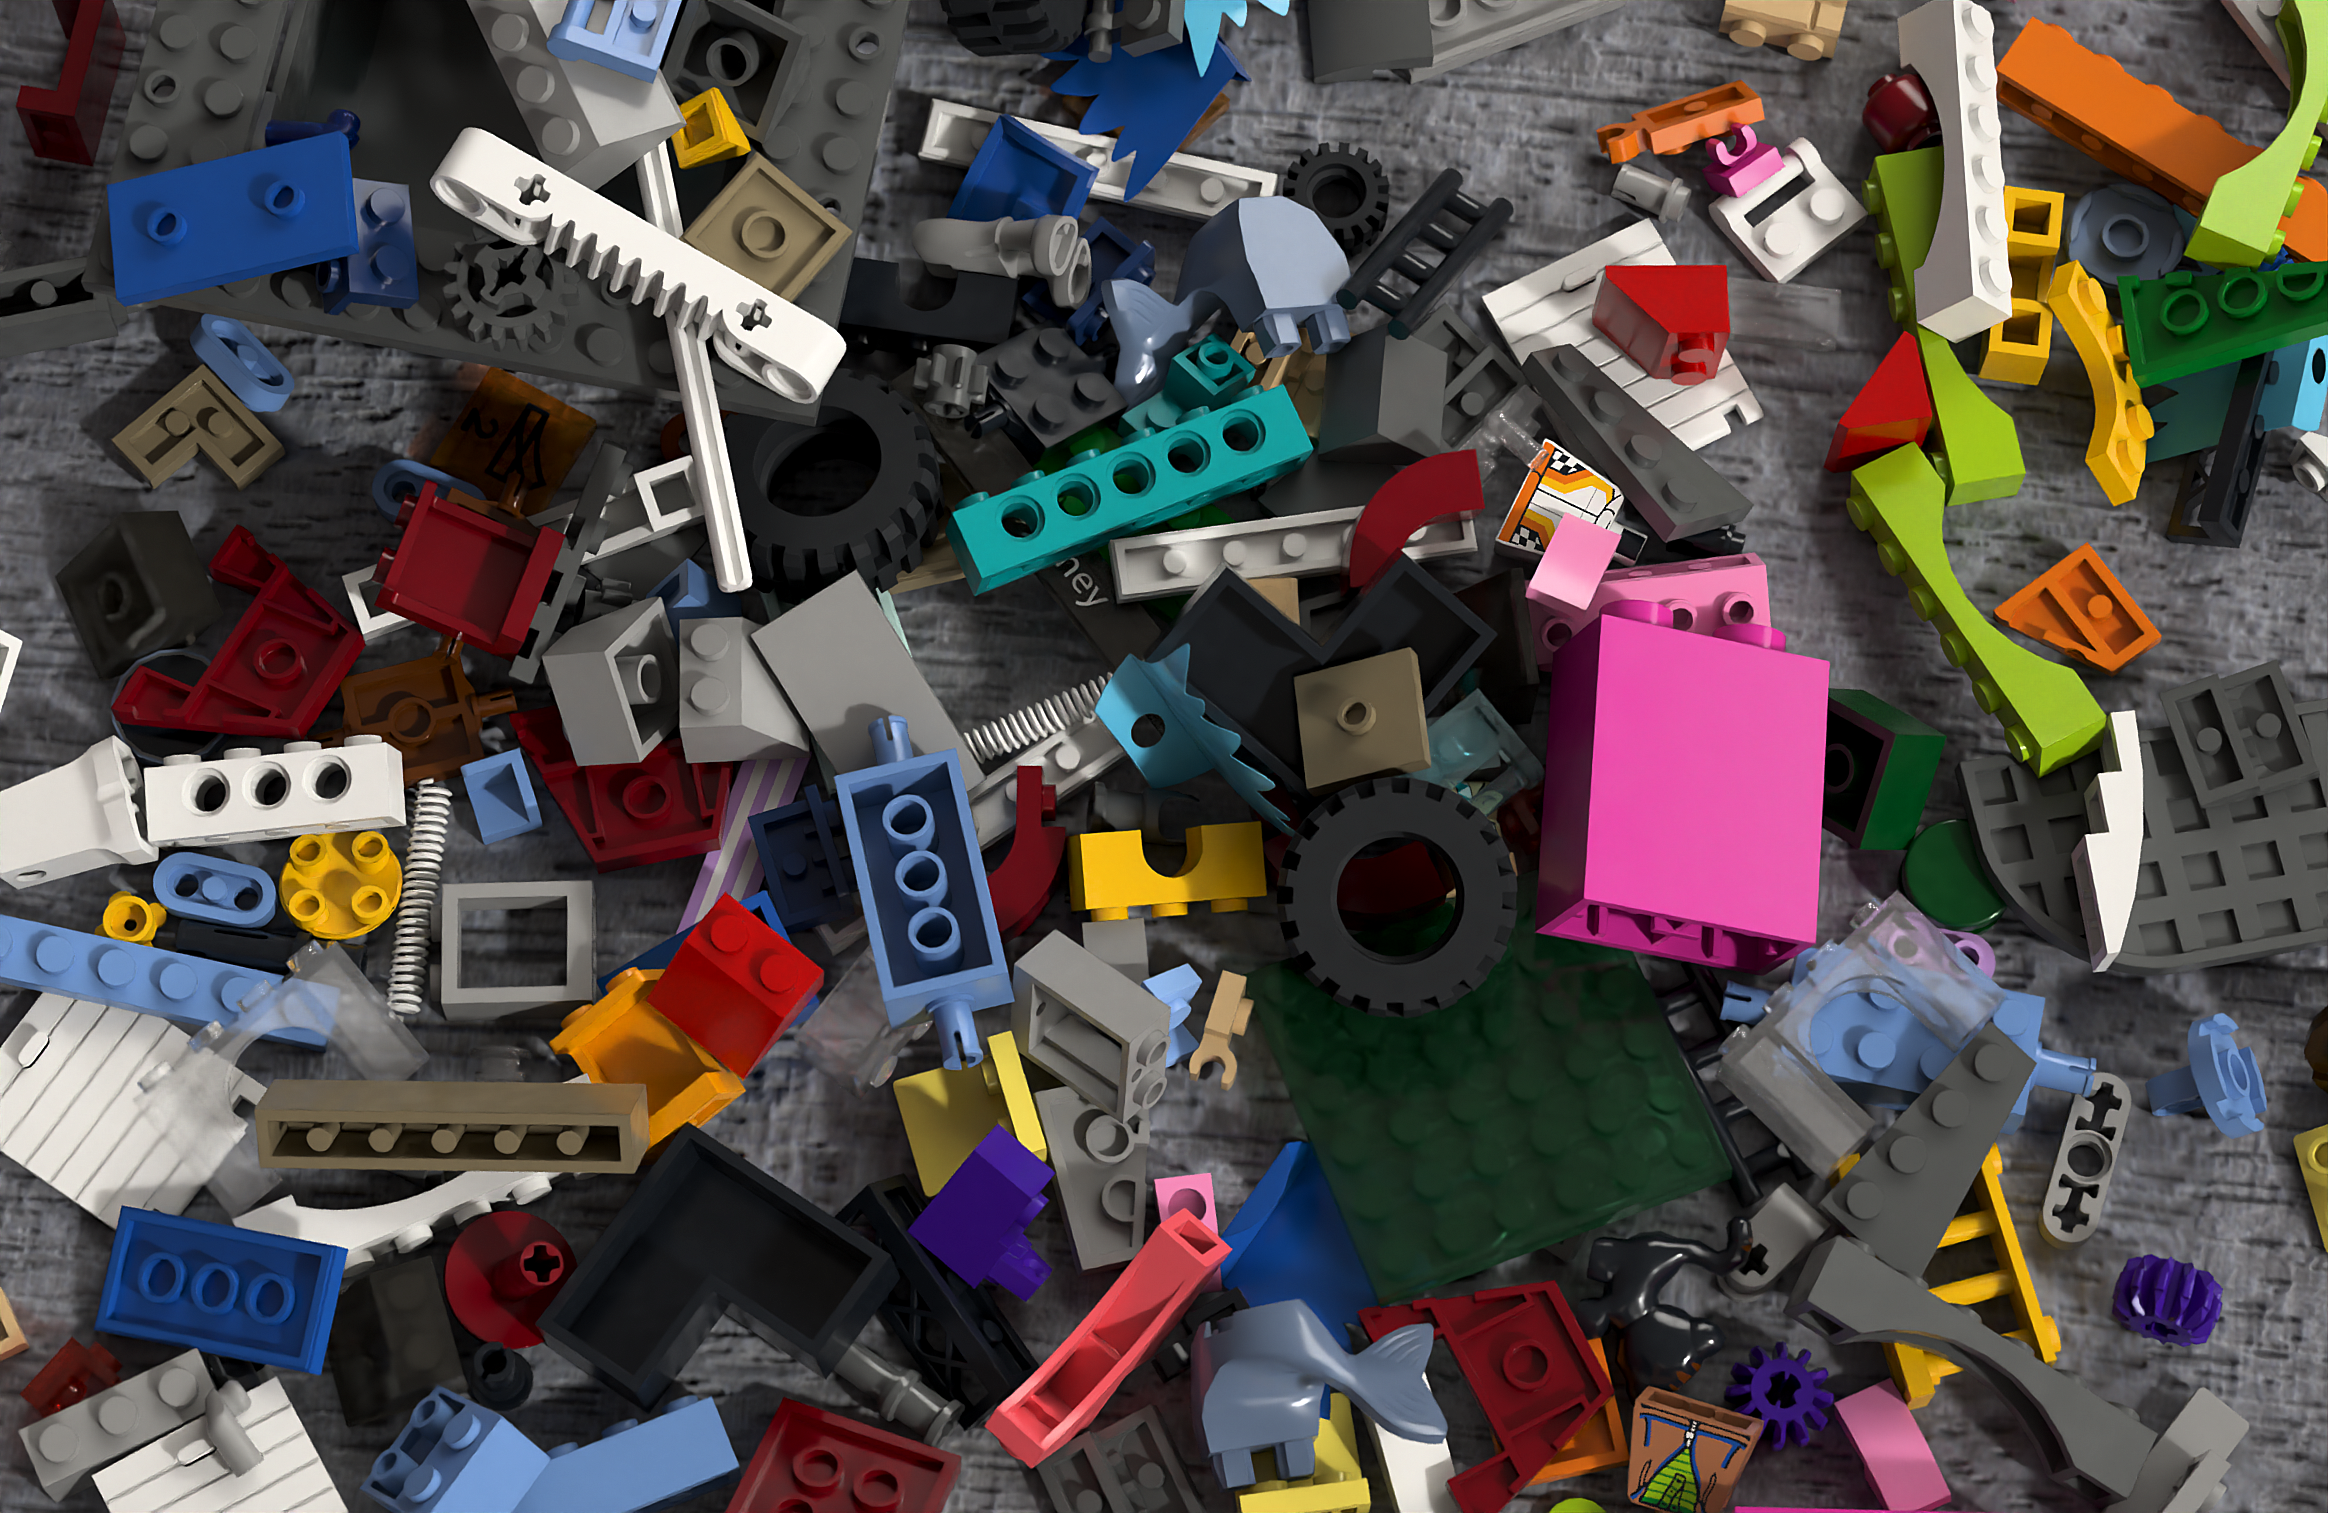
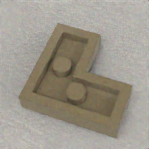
M204 363L111 439L114 448L153 489L157 488L200 451L239 492L285 455L283 445Z

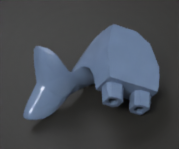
M1283 196L1239 198L1213 216L1191 238L1182 263L1175 299L1172 303L1166 301L1148 286L1134 280L1121 277L1102 281L1101 291L1105 308L1120 345L1114 388L1129 404L1124 414L1164 390L1172 358L1183 352L1187 343L1198 329L1218 309L1226 304L1242 333L1255 332L1265 359L1293 354L1302 345L1298 329L1301 328L1307 329L1312 350L1316 355L1336 353L1351 341L1346 313L1349 310L1342 308L1336 300V293L1352 276L1345 253L1314 211Z
M1302 1299L1277 1302L1233 1312V1316L1217 1321L1218 1329H1215L1213 1333H1211L1210 1321L1200 1324L1191 1346V1418L1201 1461H1210L1211 1471L1220 1493L1245 1490L1256 1484L1251 1454L1272 1451L1277 1480L1287 1481L1288 1483L1306 1480L1315 1474L1313 1442L1319 1435L1320 1401L1325 1383L1345 1394L1361 1411L1385 1431L1402 1439L1425 1444H1442L1448 1430L1445 1417L1422 1378L1433 1345L1434 1328L1431 1323L1407 1325L1394 1330L1357 1355H1350L1341 1348Z

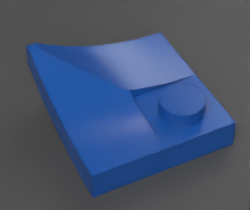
M1002 114L997 119L970 166L946 218L989 222L1007 216L1012 217L1014 221L1037 219L1045 215L1073 216L1077 221L1100 169L1045 139L1014 117Z

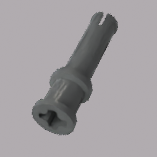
M856 1340L833 1370L877 1401V1410L882 1418L889 1422L894 1419L900 1421L924 1439L923 1444L938 1449L952 1434L958 1425L962 1412L965 1410V1405L954 1399L948 1402L921 1383L922 1375L914 1369L908 1370L904 1368L898 1371Z

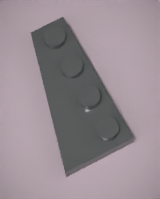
M604 438L566 529L565 539L525 640L511 663L509 676L532 685L539 665L544 666L541 656L564 635L554 631L562 609L573 612L587 580V578L577 574L585 552L597 555L610 521L600 518L607 498L611 495L620 499L634 466L623 461L627 452L626 446Z

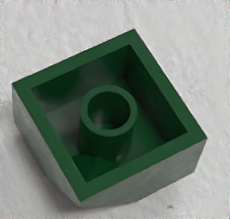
M1828 688L1822 828L1858 849L1908 850L1914 839L1947 736L1864 690Z

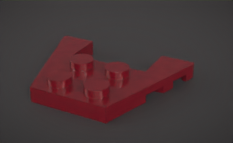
M236 524L208 567L213 579L256 596L194 687L139 665L111 706L116 721L131 725L302 741L366 646L361 631L312 587L308 589L289 572L287 565L274 553L269 554L256 542L254 535L245 527Z
M557 705L509 714L514 736L599 874L721 850L735 761L686 763L682 738L661 741L638 763L577 766L571 745L563 733L562 718Z
M1555 1280L1475 1291L1473 1295L1436 1300L1435 1297L1413 1300L1412 1304L1381 1308V1305L1365 1307L1357 1311L1356 1318L1371 1345L1384 1335L1404 1326L1431 1323L1434 1328L1433 1342L1443 1339L1503 1451L1446 1480L1445 1486L1459 1513H1500L1613 1398L1615 1393Z

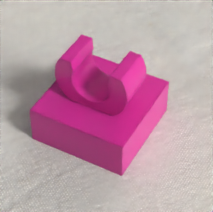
M1735 122L1730 125L1736 137L1735 148L1727 152L1726 146L1722 141L1713 138L1706 141L1707 154L1715 162L1702 169V172L1712 191L1740 198L1783 169L1785 165L1775 146L1757 142L1756 135L1749 126Z

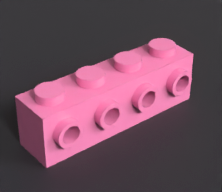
M1755 552L1606 570L1583 620L1572 616L1560 618L1545 612L1539 607L1538 602L1525 597L1532 579L1515 581L1521 653L1530 666L1538 665L1539 670L1552 672L1553 652L1596 619L1603 605L1614 601L1643 600L1661 604L1673 612V629L1711 637L1716 629L1732 624H1758L1771 627L1766 564Z

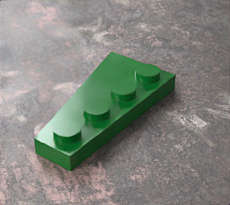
M2328 261L2281 264L2277 271L2252 272L2249 267L2225 268V274L2195 277L2191 271L2166 273L2165 279L2140 280L2138 275L2117 276L2132 375L2140 389L2328 335Z

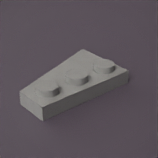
M1068 1086L1035 1092L1032 1096V1101L1047 1147L1048 1166L1056 1172L1052 1177V1182L1078 1277L1128 1267L1144 1243L1147 1191L1145 1174L1147 1147L1150 1139L1149 1109L1141 1108L1122 1124Z

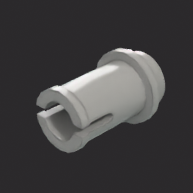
M1625 162L1616 178L1611 198L1623 200L1658 214L1659 222L1666 223L1668 219L1678 223L1688 204L1691 189L1682 186L1683 180L1678 177L1672 182Z

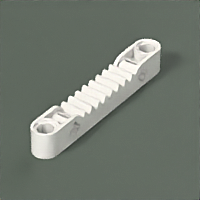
M464 128L430 179V186L433 192L443 203L506 240L519 245H535L545 240L543 252L547 255H550L560 247H564L567 249L565 265L571 268L581 260H587L589 262L587 277L591 280H594L605 271L610 273L609 290L614 293L629 284L633 286L632 303L638 305L649 296L655 299L653 315L660 317L670 309L677 311L676 328L681 330L695 321L699 324L697 339L704 342L713 336V345L719 357L729 366L795 402L808 404L816 401L846 352V343L842 336L822 320L482 129ZM527 201L531 202L529 206L525 205ZM516 218L521 219L520 225L515 223ZM746 325L754 327L752 331L744 329ZM737 343L742 345L740 350L736 348Z

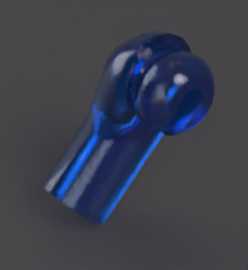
M344 109L331 111L328 115L327 123L273 119L268 122L265 128V143L267 147L340 130L348 138L349 151H351L360 140L357 133L360 129L361 121L355 113Z

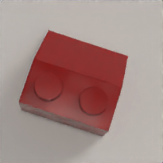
M1726 265L1605 266L1592 311V324L1654 379H1671L1674 384L1684 386L1697 385L1707 379H1715L1730 335Z
M725 892L684 940L645 1001L650 1007L744 1081L824 985V970Z

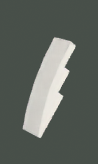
M2135 710L2113 712L2106 719L2103 746L2099 748L2104 773H2098L2084 793L2091 834L2084 835L2071 854L2093 972L2106 971L2120 953L2136 892L2143 837V769Z

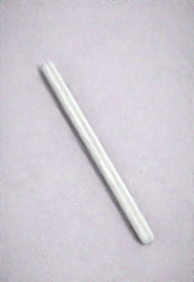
M663 141L637 160L635 167L646 221L679 239L684 232L666 142ZM670 309L665 313L718 587L722 592L728 593L745 590L752 585V573L706 342H701L697 339L699 324L695 321L681 330L676 328L677 311Z

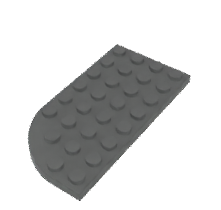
M2328 698L2294 704L2319 768L2320 777L2257 797L2209 808H2200L2171 727L2164 726L2138 731L2143 769V837L2137 885L2120 953L2107 969L2143 976L2168 975L2328 946ZM2098 748L2041 778L2037 777L2026 760L2019 762L2012 753L1959 762L1954 771L1976 854L1986 877L2012 912L2032 931L2055 947L2091 964L2071 854L2084 835L2091 834L2084 793L2096 775L2104 773L2100 749Z

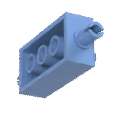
M888 716L893 739L888 741L883 719L879 718L868 726V733L872 740L877 766L836 775L834 779L882 997L892 1030L935 1020L944 1068L948 1070H962L957 1049L959 1044L963 1045L968 1068L979 1064L984 1057L979 1046L972 1012L1015 1002L956 748L914 757L908 734L907 720L901 716Z
M1810 947L1794 957L1787 987H1783L1781 993L1727 980L1723 994V1006L1720 1009L1719 1019H1728L1774 1029L1773 1036H1777L1770 1079L1776 1085L1905 1112L1989 1021L1995 1024L2037 1063L2000 1133L2014 1135L2025 1116L2029 1090L2031 1091L2034 1085L2074 1093L2088 1098L2095 1077L2091 1074L2096 1070V1058H2084L2042 1049V1042H2039L2038 1038L2045 997Z

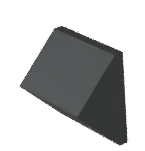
M688 0L662 74L674 98L682 102H686L712 87L718 88L744 134L763 144L769 139L812 71L808 33L745 0Z
M1386 323L1351 337V341L1336 353L1327 354L1318 460L1409 466L1422 459L1440 454L1447 353L1411 335L1405 340H1397L1390 335L1388 324Z

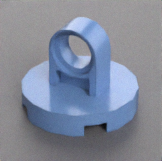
M2219 1013L2192 1022L2188 1031L2190 1065L2156 1076L2145 1083L2154 1116H2171L2205 1106L2210 1118L2219 1130L2230 1139L2239 1138L2263 1129L2264 1123L2260 1122L2258 1118L2255 1119V1114L2267 1111L2263 1080L2250 1046L2238 1050L2233 1038L2229 1034L2239 1029L2234 1020L2224 1013Z

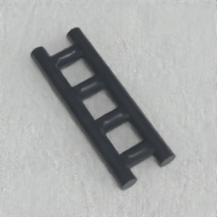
M1453 168L1445 169L1336 293L1338 304L1344 309L1353 310L1362 300L1368 302L1393 317L1388 323V331L1392 337L1397 340L1407 339L1513 215V205L1502 197L1496 198L1489 207L1481 204L1458 190L1463 184V177L1460 172ZM1443 208L1472 226L1461 237L1432 219ZM1415 239H1418L1446 255V257L1435 268L1406 251V249ZM1389 269L1420 286L1410 299L1379 281Z
M1684 961L1681 966L1689 981L1656 996L1648 979H1644L1630 986L1626 992L1742 1208H1745L1764 1197L1756 1179L1789 1164L1797 1181H1802L1817 1173L1819 1167L1740 1022L1719 1019L1720 1009L1723 1006L1724 992L1712 970L1707 965ZM1701 1002L1718 1035L1685 1050L1669 1017ZM1730 1056L1747 1089L1714 1103L1697 1071ZM1760 1110L1776 1143L1744 1158L1726 1125Z

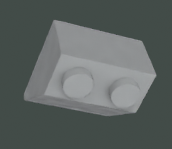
M661 597L647 598L572 627L541 656L544 663L545 678L553 690L562 718L563 733L571 745L577 766L641 762L680 723V655Z
M743 617L680 619V733L686 763L810 758V730L751 637V633L763 625Z

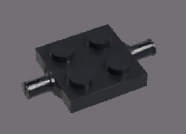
M1053 317L977 355L976 365L987 366L986 375L989 376L984 403L985 408L965 417V431L969 433L973 430L970 437L977 440L998 428H1003L1004 431L1018 439L1034 459L1039 462L1114 423L1121 418L1129 404L1103 374L1117 368L1120 349L1114 352L1117 345L1109 343L1091 354H1085Z

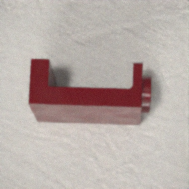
M52 0L65 38L70 40L57 91L21 85L15 107L36 157L94 166L127 39L113 0Z
M426 479L418 497L406 493L393 527L404 532L396 550L384 547L371 581L382 586L374 605L513 662L525 640L566 535L542 526L535 538L435 496L434 493L438 484Z

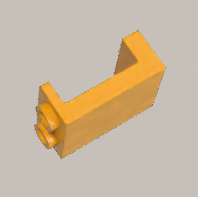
M632 967L621 972L608 982L605 987L608 994L594 1006L592 1004L584 1005L564 1018L560 1024L563 1031L552 1039L548 1045L555 1055H571L583 1074H588L591 1083L646 1084L650 1144L639 1166L653 1165L658 1161L687 1121L698 1129L701 1128L746 1090L733 1072L646 1003L645 1000L665 969L639 970L637 967Z

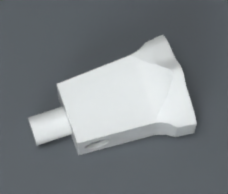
M115 735L92 745L82 756L69 764L0 792V878L18 890L110 864L127 863L138 865L158 860L159 847L148 842L145 785L138 764L130 747Z

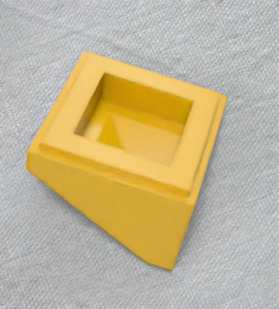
M712 87L678 106L687 125L673 134L671 139L681 169L687 170L742 156L751 151L748 139L718 88Z

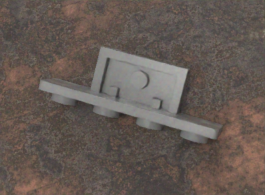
M2199 1388L2193 1393L2151 1448L2129 1498L2106 1507L2102 1513H2209L2227 1489L2226 1486L2219 1482L2231 1467V1464L2226 1459L2249 1430V1423L2209 1390Z

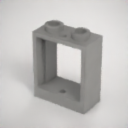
M592 880L442 884V904H433L431 906L432 941L442 942L441 964H431L430 991L432 1002L441 1001L447 1021L566 1018L570 1013L584 1005L592 1004L594 1006L597 1003V897ZM567 908V986L461 988V911Z
M1055 929L1014 963L1012 990L1015 1002H1012L1010 1031H1012L1017 1051L1114 1119L1124 1124L1141 1108L1149 1109L1160 1099L1166 1088L1165 1067L1167 1051L1171 1043V1039L1168 1036L1171 1007ZM1070 1009L1121 1043L1122 1049L1069 1013Z

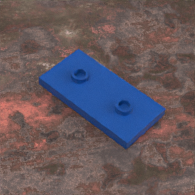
M340 130L107 185L116 300L124 307L359 253L349 141Z
M122 1205L94 1330L191 1350L197 1348L201 1352L321 1375L348 1249Z

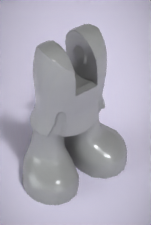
M1045 215L1037 219L1014 221L1012 217L1007 216L989 222L938 218L922 221L912 231L913 246L918 255L925 261L929 274L935 279L957 281L958 271L1018 280L1021 275L1035 276L1047 280L1052 302L1058 308L1078 310L1089 295L1092 276L1090 248L1087 239L1077 238L1078 224L1073 216Z

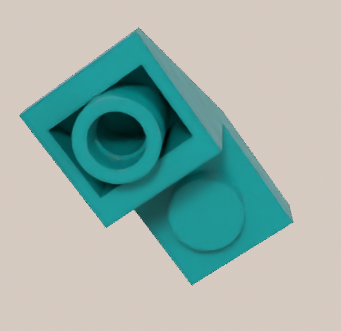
M1214 332L1172 358L1164 390L1122 415L1117 433L1126 438L1136 431L1153 427L1155 432L1158 433L1177 426L1175 423L1176 419L1193 409L1208 406L1210 412L1231 405L1230 399L1245 389L1253 379L1256 368ZM1174 453L1168 455L1169 462L1182 454Z

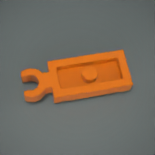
M1740 79L1632 114V122L1610 124L1596 130L1600 152L1602 154L1608 153L1610 162L1616 164L1630 160L1637 156L1639 152L1650 150L1654 155L1659 153L1663 155L1682 153L1688 150L1693 142L1711 136H1734L1730 125L1735 122L1748 125L1764 120L1765 117L1761 97Z

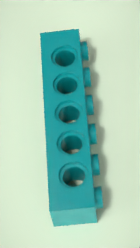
M1284 384L1267 391L1264 390L1262 385L1247 388L1234 395L1230 399L1231 405L1213 412H1210L1208 406L1193 409L1176 419L1175 423L1177 426L1158 433L1155 432L1153 427L1141 429L1124 438L1120 442L1122 447L1102 455L1099 449L1087 450L1069 459L1065 464L1066 469L1048 476L1045 475L1043 470L1033 471L1013 481L1010 484L1011 490L991 498L988 492H980L958 502L954 507L956 511L952 512L945 533L973 595L976 596L1107 545L1110 540L1122 539L1303 468L1314 448ZM1227 432L1241 434L1247 439L1250 450L1236 451L1231 449L1225 443L1223 434ZM1180 453L1188 456L1194 462L1196 471L1190 473L1177 471L1170 464L1168 455ZM1121 474L1133 477L1139 483L1141 492L1137 494L1121 492L1115 486L1113 477ZM1063 496H1073L1084 504L1086 513L1080 516L1069 515L1059 507L1057 499ZM1010 517L1019 518L1027 523L1031 530V535L1023 538L1011 536L1005 531L1001 521Z

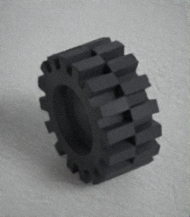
M1329 142L1319 144L1318 154L1313 155L1308 148L1301 153L1300 164L1293 161L1288 168V176L1284 178L1282 196L1314 211L1342 250L1349 248L1352 256L1362 253L1363 243L1366 242L1371 247L1377 241L1378 230L1383 232L1387 220L1390 184L1387 175L1381 176L1382 165L1377 159L1368 163V151L1359 147L1355 155L1349 154L1350 143L1339 142L1338 152H1330ZM1340 183L1349 186L1356 193L1359 204L1355 211L1347 217L1331 218L1322 215L1315 208L1312 197L1322 185Z

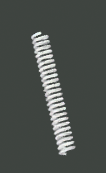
M1109 672L1107 673L1108 682L1113 676V674ZM1099 676L1098 683L1101 692H1103L1107 684L1104 678ZM1090 680L1088 684L1093 695V701L1086 686L1081 683L1080 690L1085 702L1084 705L1077 689L1072 687L1071 694L1076 706L1075 709L1068 693L1063 691L1062 698L1067 713L1059 697L1054 695L1053 701L1058 716L1050 701L1045 698L1044 705L1049 720L1041 704L1036 702L1035 709L1040 724L1032 708L1027 706L1026 712L1032 729L1022 711H1017L1022 731L1014 716L1009 713L1008 720L1014 737L1005 719L1000 717L999 723L1005 741L996 723L991 721L990 727L996 744L987 727L982 725L981 731L987 748L978 730L973 728L972 734L978 752L968 733L964 732L963 738L976 761L984 764L985 757L993 760L994 753L1002 756L1003 750L1010 753L1012 746L1019 749L1021 742L1028 745L1030 738L1038 741L1039 735L1046 738L1048 731L1055 734L1057 727L1064 730L1066 723L1073 726L1075 720L1082 723L1084 716L1091 719L1101 694L1095 682Z
M426 778L417 783L419 791L415 793V796L418 800L414 802L417 809L412 813L415 818L411 821V824L414 827L410 829L413 837L408 840L411 846L407 848V852L410 855L406 857L408 865L405 866L404 870L407 874L403 876L405 884L402 885V890L404 893L400 897L403 902L399 904L401 912L398 913L397 917L400 921L396 923V927L399 930L395 932L397 940L393 942V945L396 949L392 951L394 959L390 962L393 966L389 970L392 978L387 982L391 987L386 990L389 997L385 999V1002L388 1006L383 1009L389 1018L403 1022L404 1016L394 1014L390 1010L409 1014H416L421 1011L414 1004L422 1002V999L417 995L421 994L424 990L417 985L425 983L424 979L420 976L424 975L426 971L421 966H425L428 962L422 957L429 954L425 947H428L431 943L424 938L431 936V932L427 930L431 928V921L428 920L431 919V911L429 910H431V906L434 904L432 900L437 898V895L431 891L439 888L434 882L440 879L436 872H439L442 868L436 863L443 860L438 855L444 851L440 844L446 841L441 836L447 833L446 829L442 826L448 824L444 817L450 813L445 808L451 805L450 801L446 799L452 796L448 789L423 787L424 784L433 783L434 778ZM420 803H424L428 806H421ZM416 831L423 832V834H417ZM415 840L421 841L423 843H415ZM412 859L419 860L420 862H413ZM411 868H414V869H417V870H419V871H411L410 869H411ZM408 887H412L418 890H409ZM410 896L415 899H407L406 897ZM405 906H410V907H413V908H412V909H407V908H405ZM404 915H408V916L414 917V918H405V917H403V916H404ZM406 924L411 927L404 928L402 925ZM401 934H406L412 937H402ZM403 943V944H406V945H409V946H403V947H402V946H400L399 944ZM398 953H403L407 956H400ZM401 962V963H404V964H407V965H400V966H399V965L396 964V963ZM399 971L404 973V975H397L395 972ZM399 981L405 984H395L394 982ZM396 990L401 992V994H395L392 991ZM396 1000L402 1003H392L391 1001Z

